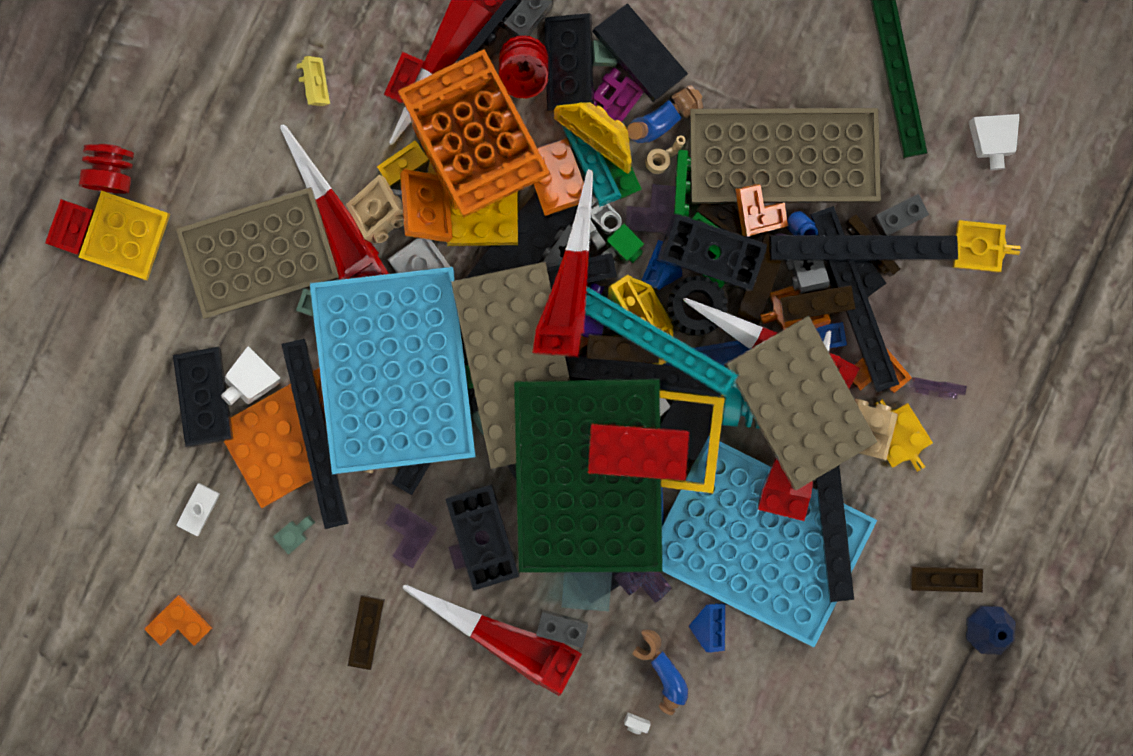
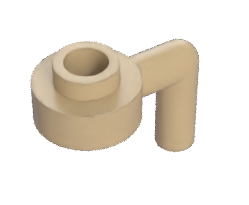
M678 136L673 145L665 151L662 149L650 151L645 160L647 169L654 174L665 172L670 164V158L675 156L678 150H681L686 141L685 137ZM653 161H658L660 166H656Z

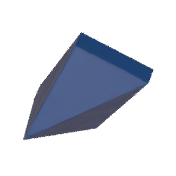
M658 240L641 280L651 285L652 288L659 290L683 276L681 268L657 261L663 243Z
M725 603L707 604L689 625V628L705 652L725 651Z

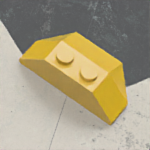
M576 103L555 107L554 119L625 173L628 174L631 171L632 160L628 130L621 121L613 120L602 107H596L592 103Z
M625 275L608 287L609 300L673 337V325L651 285L630 275ZM659 358V363L651 364L663 365L666 361Z

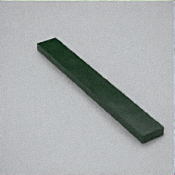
M870 0L903 159L925 155L928 152L896 0Z

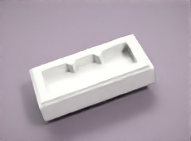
M198 483L176 526L199 536L220 493Z

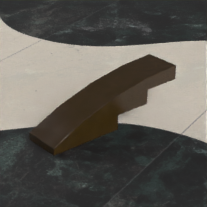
M767 232L762 242L767 244V248L753 290L744 292L736 317L756 325L760 323V315L764 312L781 261H770L769 237L773 234Z

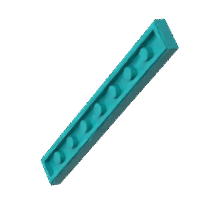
M586 287L585 314L725 397L728 395L738 378L736 373Z

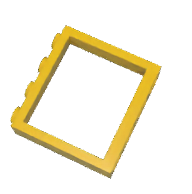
M660 389V398L713 404L704 483L661 479V487L713 493L724 396L715 397Z

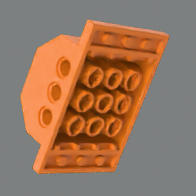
M485 49L398 91L410 115L413 130L454 209H459L463 218L550 176V171Z

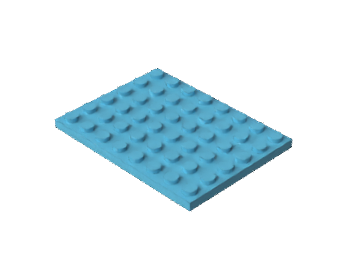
M453 267L310 283L332 474L476 457L461 328L451 281H455Z
M709 437L696 461H694L685 481L704 483ZM719 441L713 493L680 489L662 526L663 572L815 647L837 603L829 601L817 490L812 488L805 521L758 510L762 488L771 467ZM844 504L852 573L877 520Z

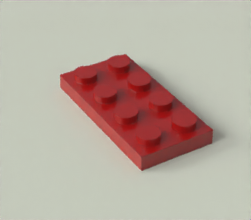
M592 424L588 473L685 480L689 431Z

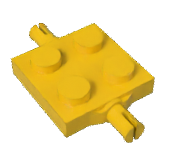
M958 220L955 234L958 238V259L953 261L952 268L1000 273L1005 254L1019 256L1020 251L1016 250H1020L1021 247L1019 245H1007L1005 239L1006 225Z
M883 399L879 400L880 404L886 405ZM906 403L897 409L891 410V412L898 414L887 460L892 468L903 461L910 460L918 472L921 470L920 467L922 469L926 467L918 455L924 448L933 444L910 405Z

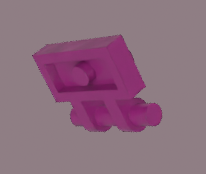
M613 68L609 74L604 75L602 78L603 82L594 91V106H597V104L601 105L609 117L623 122L642 97L644 91L627 76L622 83L618 82L616 79L621 73L616 68ZM611 87L616 91L611 96V98L607 100L603 96Z

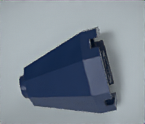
M980 606L966 619V639L980 654L1001 655L1015 642L1016 621L1003 607Z

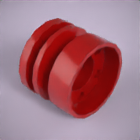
M519 35L510 38L503 44L500 50L499 78L509 95L528 99L542 92L548 82V53L545 46L536 38Z
M110 144L84 145L83 152L93 156L82 157V162L92 165V169H81L79 186L107 193L128 194L131 177L122 174L121 170L132 169L133 164L122 160H133L134 152Z

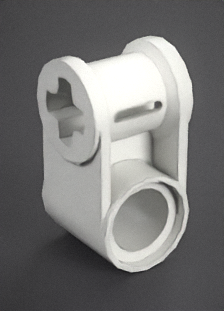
M593 196L590 220L605 234L613 235L622 226L620 215L610 204L599 207ZM606 219H616L618 222L617 226L612 229L607 228L604 225Z

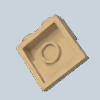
M378 175L346 204L364 239L374 244L386 241L391 230L404 225L402 200L394 195L385 177Z
M855 399L877 440V443L859 454L886 460L898 414L891 412V407L877 404L876 408L869 407L868 401Z

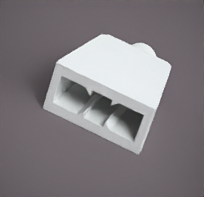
M1019 114L974 117L969 121V126L977 157H990V170L1005 169L1004 156H1010L1016 152Z
M247 347L226 374L225 383L229 388L221 396L229 405H232L239 398L250 404L276 387L280 382V377L251 348Z

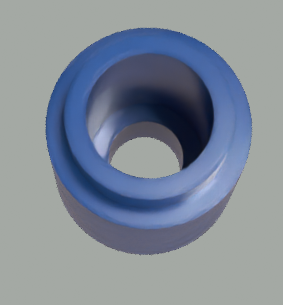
M797 211L788 217V226L786 228L793 236H818L815 223L804 212Z

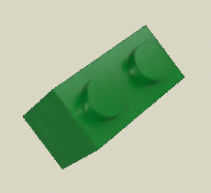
M625 224L607 239L606 246L608 248L611 247L617 254L616 256L625 265L629 261L633 264L643 253L641 249L644 243Z

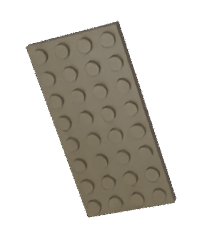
M878 108L690 109L691 204H738L736 189L755 184L761 185L763 203H879L881 201Z
M546 262L451 281L491 469L516 463L514 382L570 380L565 356L537 355L533 353L535 331L551 293Z

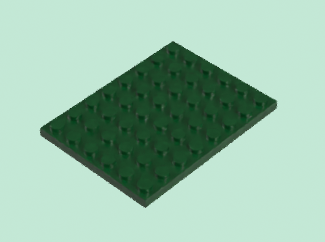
M660 379L515 381L519 573L663 572L661 479L588 473L592 424L660 429Z

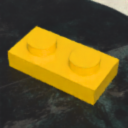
M415 140L378 165L377 168L385 177L389 186L392 187L401 181L400 173L404 169L415 171L429 162V159Z

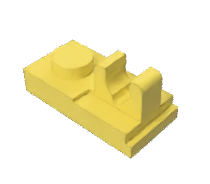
M304 57V60H301L302 63L297 64L296 67L304 72V76L298 79L305 84V95L308 105L325 106L330 104L322 58Z

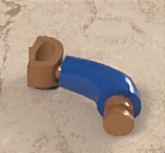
M689 85L671 96L674 101L673 104L668 100L651 113L633 119L627 128L628 136L637 143L652 142L669 131L682 119L679 113H682L687 119L690 117V109H703L701 100L703 97L698 89L695 90L692 85Z
M642 630V637L650 645L651 650L646 651L638 646L632 655L641 660H652L651 664L664 687L662 690L664 702H660L658 707L664 713L674 715V708H678L679 705H685L688 699L686 681L663 651H659L661 647L660 636L655 631Z

